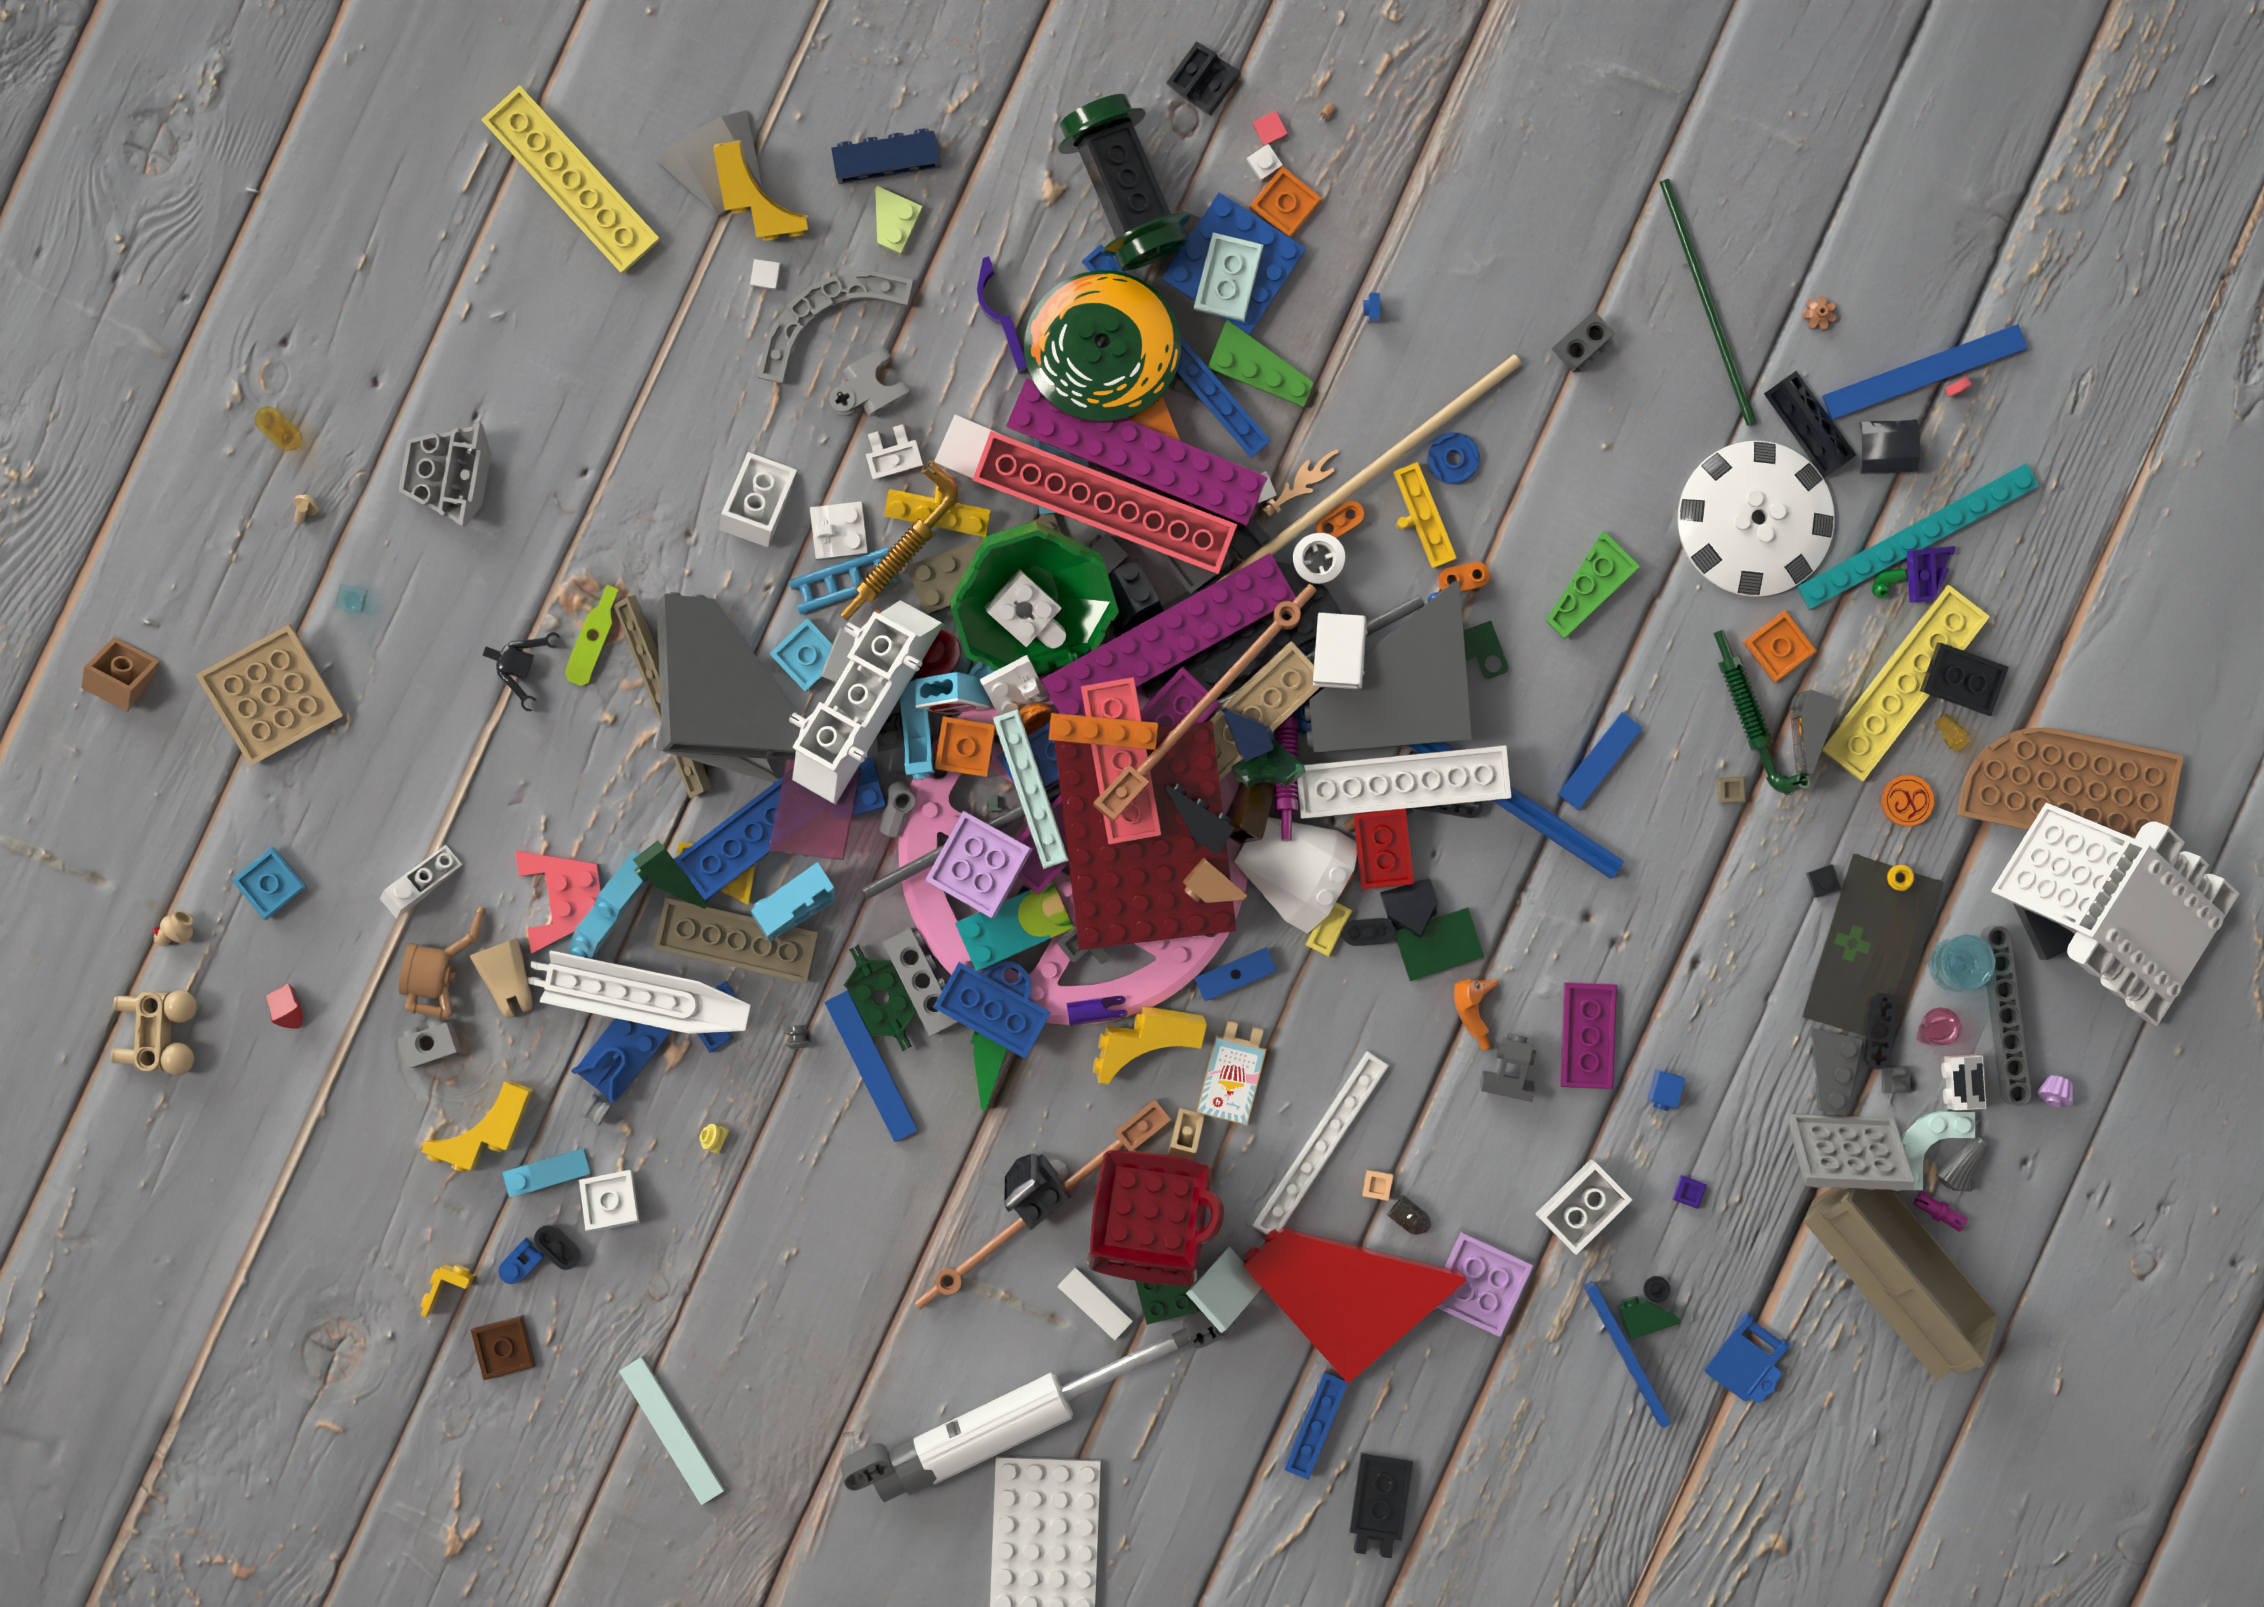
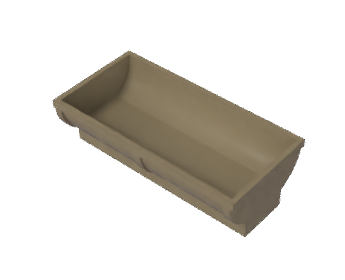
M1830 1187L1829 1190L1812 1201L1803 1222L1936 1381L1952 1371L1953 1373L1960 1374L1970 1371L1977 1366L1981 1368L1986 1365L2000 1316L1894 1190Z

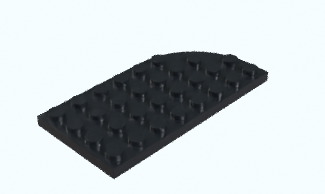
M1275 561L1295 597L1308 584L1314 586L1316 592L1300 608L1298 624L1292 629H1281L1231 684L1263 668L1290 641L1299 649L1316 640L1318 613L1342 614L1335 600L1322 583L1317 584L1306 581L1298 574L1293 565ZM1234 568L1207 581L1192 594L1186 592L1162 605L1163 610L1166 611L1215 584ZM1274 612L1142 684L1149 700L1182 667L1209 692L1274 622ZM1288 614L1282 615V618L1284 620H1290L1291 616ZM1113 631L1115 638L1119 637L1117 633Z

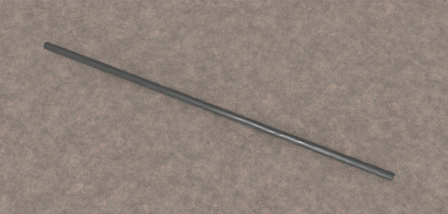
M1417 595L1367 621L1366 637L1422 608L1425 605L1422 597ZM1315 649L1305 654L1313 665L1315 662ZM1238 690L1217 700L1220 703V705L1212 712L1211 715H1213ZM1060 784L1046 791L1049 803H1052L1061 794ZM1022 804L986 823L1001 830L1025 817ZM944 845L862 887L867 899L934 865Z

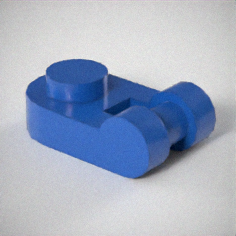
M527 1237L499 1266V1277L507 1284H515L521 1281L545 1257L540 1250L537 1252L531 1246L532 1242ZM522 1253L530 1259L527 1263L519 1257Z

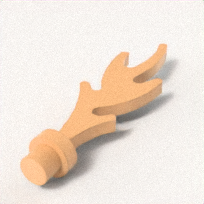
M1336 449L1325 455L1318 461L1312 471L1307 469L1310 460L1305 461L1295 476L1293 490L1289 489V483H1285L1280 497L1276 501L1270 499L1267 502L1268 505L1263 509L1266 515L1270 517L1274 513L1278 514L1281 511L1279 505L1301 494L1313 492V489L1306 488V485L1316 483L1334 472V468L1325 472H1321L1320 469L1331 456L1339 451Z

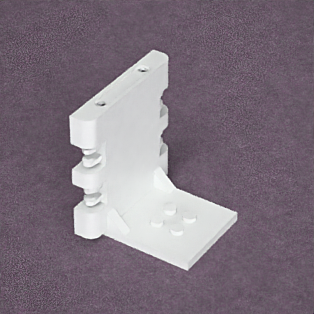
M2045 803L1991 890L1996 896L2054 921L2075 933L2068 946L2069 957L2089 974L2100 978L2103 986L2114 995L2125 999L2129 1008L2146 1022L2155 1026L2159 1025L2173 1000L2181 992L2186 979L2216 931L2222 926L2224 918L2240 894L2225 879L2213 874L2203 875L2209 864L2198 855L2187 851L2179 852L2185 842L2166 825L2158 822H2149L2140 829L2135 839L2048 803Z

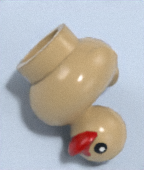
M179 910L175 911L173 915L164 917L160 923V928L157 927L152 930L154 942L162 947L169 945L171 940L180 944L187 943L193 936V928L191 926L193 918L188 913Z

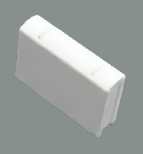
M1318 613L1313 686L1345 689L1362 688L1363 675L1365 673L1363 668L1367 635L1366 616Z

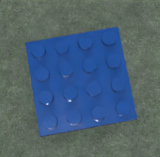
M1218 193L1188 238V243L1182 247L1163 276L1162 281L1195 302L1213 233L1262 244L1263 250L1245 321L1242 322L1217 316L1225 322L1226 320L1230 321L1250 336L1306 251V248L1223 194Z

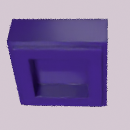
M1681 1175L1672 1200L1699 1209L1707 1184Z

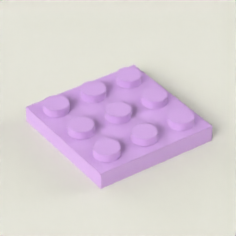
M963 811L925 881L995 919L1032 848Z
M1460 1232L1445 1264V1268L1463 1272L1467 1281L1436 1308L1501 1337L1533 1265Z

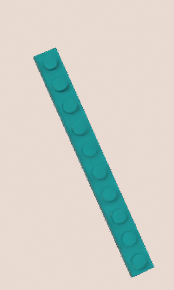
M2026 463L1796 588L1808 610L1905 559L1907 557V550L1923 549L2033 490L2039 484Z

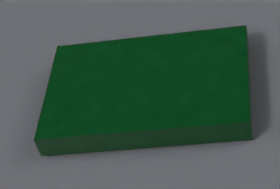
M1468 907L1431 919L1425 928L1422 938L1415 936L1413 932L1404 928L1396 930L1394 934L1409 981L1484 957Z

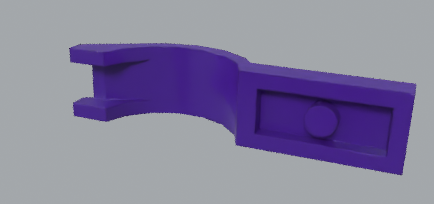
M987 256L982 260L977 285L979 305L986 317L994 323L1002 325L1018 374L1028 371L1011 317L1001 316L993 312L985 304L983 298L984 288L988 280L995 275L990 257Z

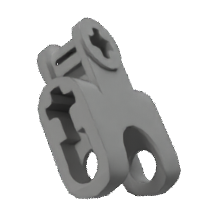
M880 348L843 370L848 381L832 390L829 399L832 409L836 414L848 416L864 408L868 417H872L909 396L911 390L904 382H899L892 386H884L877 381L878 371L890 361L888 349ZM843 396L847 399L848 404L843 406L842 403H839V397Z

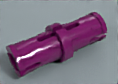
M1923 1191L1917 1194L1926 1203L1915 1198L1913 1202L1915 1207L1931 1214L1932 1219L1937 1222L1941 1220L1958 1232L1963 1230L1964 1227L1955 1220L1966 1225L1968 1221L1966 1216L1950 1209L1947 1203L1944 1201L1939 1202Z

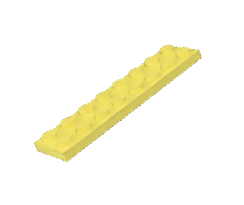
M520 85L481 119L622 275L660 241V238Z
M1946 585L1937 600L1931 604L1824 743L1822 752L1860 782H1863L1929 697L1928 694L1920 692L1937 642L1964 651L1990 616L1950 585Z

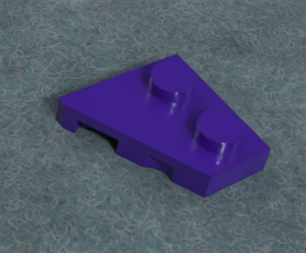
M1955 546L1907 550L1909 603L1937 600L1942 589V582L1945 580L1949 570L1945 567L1949 556L1955 553Z

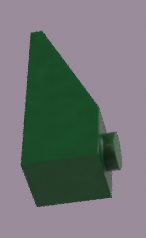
M658 840L633 859L638 866L634 871L643 882L649 880L654 887L703 909L708 907V904Z

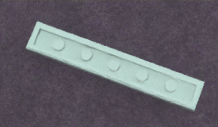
M1019 710L994 717L993 720L1043 869L1068 861V856Z
M642 1356L619 1371L699 1503L703 1505L722 1493L725 1489L644 1357Z

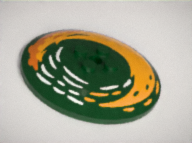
M1108 270L1090 271L1072 276L1060 282L1039 301L1030 316L1024 340L1025 360L1034 385L1040 394L1056 409L1083 421L1096 423L1116 422L1144 412L1154 405L1168 390L1176 376L1180 363L1181 334L1171 307L1151 285L1137 277L1122 272ZM1101 336L1107 337L1110 340V344L1105 348H1099L1095 344L1097 338Z

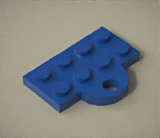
M1012 961L996 962L987 967L982 974L958 962L933 1007L1025 1059L1051 1014L1048 1010L1028 1000L1031 994L1030 977L1022 966ZM1009 968H1014L1019 973V979L1015 983H1008L1004 979V972Z

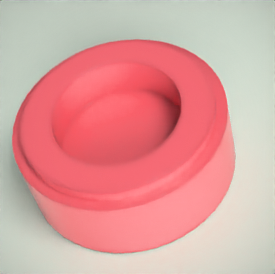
M1968 376L1944 390L1948 397H1952L1970 387L1972 383Z

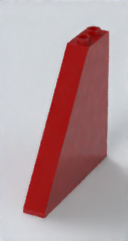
M1282 1227L1279 1231L1275 1228L1263 1238L1265 1243L1259 1248L1253 1246L1244 1255L1246 1259L1243 1261V1267L1348 1384L1467 1281L1466 1276L1461 1271Z

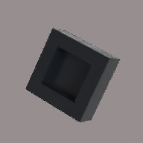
M1833 864L1806 873L1815 898L1841 889Z

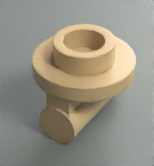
M297 495L293 500L296 506L294 521L297 524H303L306 515L314 516L319 511L316 500L309 495Z

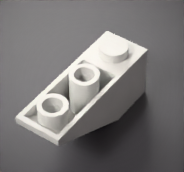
M445 845L384 889L380 900L397 919L419 903L463 864Z

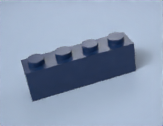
M927 128L915 130L914 134L910 135L893 133L888 135L886 139L878 140L877 137H868L863 139L862 143L852 144L851 141H844L838 143L837 147H831L838 184L941 167L935 132L929 131Z

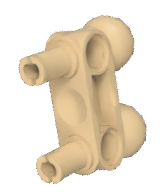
M177 990L170 994L164 992H141L138 997L116 996L114 998L113 1007L115 1011L136 1012L134 1049L113 1048L111 1051L112 1063L133 1064L137 1070L166 1071L175 1076L183 1075L192 1068L195 1058L189 1046L179 1042L171 1043L172 1022L185 1023L196 1014L197 1002L191 993L183 990ZM154 999L158 1003L156 1012L152 1009V1001ZM150 1052H153L155 1055L153 1064L149 1060Z

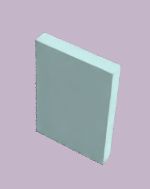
M1213 233L1194 310L1244 322L1263 245Z
M1229 1246L1218 1256L1186 1294L1222 1333L1227 1330L1262 1287L1243 1267V1261Z

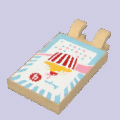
M1227 1020L1223 1038L1215 1036L1196 1112L1247 1125L1266 1053V1048L1259 1047L1264 1030L1253 1026L1249 1041L1236 1038L1238 1022Z

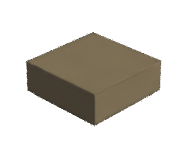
M1745 776L1717 778L1718 804L1746 802Z

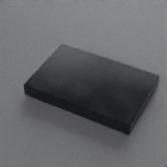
M1937 642L1920 692L1991 716L2009 667Z

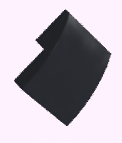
M1196 41L1166 84L1197 108L1212 116L1241 76V73L1238 69L1220 59L1217 53Z

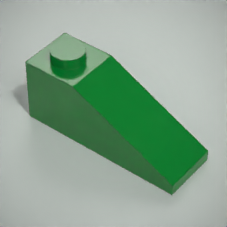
M974 1031L970 1043L975 1045L973 1055L980 1107L986 1111L1007 1048Z

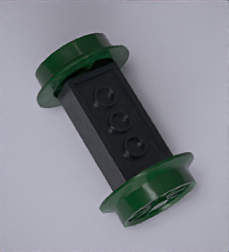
M1114 94L1090 102L1067 115L1059 124L1065 139L1059 144L1058 150L1062 154L1080 153L1116 237L1115 240L1104 247L1102 253L1104 256L1116 257L1122 271H1130L1157 262L1184 247L1189 240L1183 226L1190 219V215L1187 212L1171 214L1134 128L1144 119L1146 115L1145 110L1142 108H1132L1126 94Z

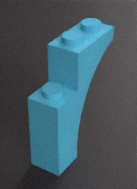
M909 681L900 696L905 746L906 775L913 776V780L930 779V774L936 773L930 713L928 710L916 708L915 681Z
M632 852L598 894L593 908L576 927L568 949L572 955L595 959L622 914L647 883V881L643 882L634 871L638 868L633 861L639 855L637 852Z

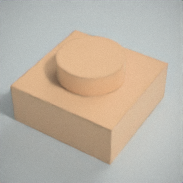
M1367 1169L1362 1196L1388 1201L1393 1174Z

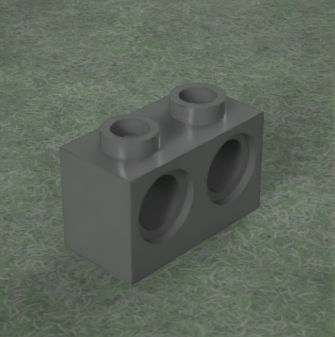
M1594 310L1562 338L1552 350L1572 372L1578 367L1582 371L1593 361L1590 357L1597 350L1600 353L1604 352L1612 344L1610 339L1615 333ZM1589 330H1598L1601 334V339L1598 341L1592 340L1589 337ZM1571 346L1580 348L1582 353L1580 358H1574L1570 355L1569 348Z

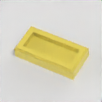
M1336 902L1329 915L1313 928L1305 945L1329 957L1352 910Z

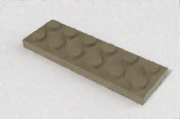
M1054 513L1030 521H1037L1061 533ZM983 539L907 565L923 613L928 615L951 606L950 598Z
M665 898L654 949L808 983L819 932L793 927L768 942L753 917L711 907L703 909L689 902Z

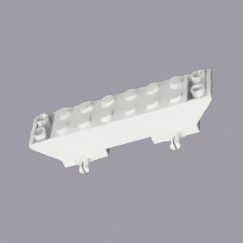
M901 600L880 614L874 612L862 628L853 625L851 622L846 624L849 628L844 627V632L855 637L854 646L847 656L850 662L824 704L819 702L813 714L807 719L797 713H793L792 716L799 721L792 717L789 719L790 723L801 728L799 737L792 747L796 750L792 780L835 805L860 763L865 761L864 757L867 758V751L915 671L920 669L918 666H922L924 656L944 625Z

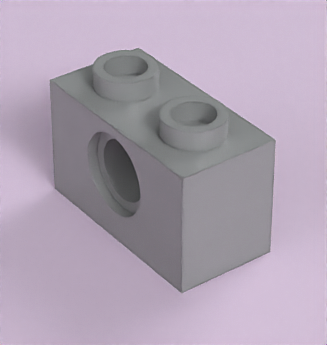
M443 1019L428 1023V1029L419 1031V1028L416 1027L404 1031V1037L396 1039L406 1069L462 1051L452 1021L444 1023ZM427 1035L434 1040V1046L431 1050L425 1048L423 1040Z

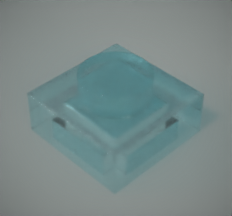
M340 584L334 609L362 616L368 590Z

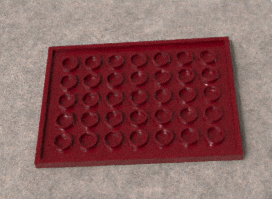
M1213 721L1194 723L1150 770L1161 835L1108 844L1104 816L1093 806L1100 793L1091 744L1054 740L1079 950L1237 931L1233 901L1206 903L1200 899L1196 902L1186 893L1184 889L1187 886L1183 883V880L1203 857L1231 881L1227 843L1224 844L1217 855L1195 841L1165 789L1166 784L1172 787L1176 783L1188 791L1185 796L1195 801L1196 797L1209 804L1208 811L1215 815L1218 812L1223 813ZM1177 725L1158 727L1156 748ZM1146 749L1147 757L1154 751L1153 749Z

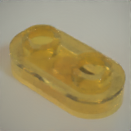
M269 406L258 410L255 415V424L273 443L285 451H294L301 446L303 440L301 431L280 411ZM269 417H274L272 425L267 424ZM289 434H292V435H293V441L290 442V443H287V442H286V437H287Z

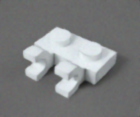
M903 424L893 427L898 445L883 449L878 431L868 434L873 452L866 454L873 480L923 466L916 440L908 442Z

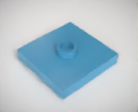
M271 847L232 879L233 883L264 920H268L307 888L275 847Z

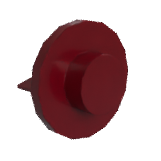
M940 630L924 656L922 666H918L920 669L916 672L924 678L953 673L959 665L962 655L961 645L957 638L946 630Z

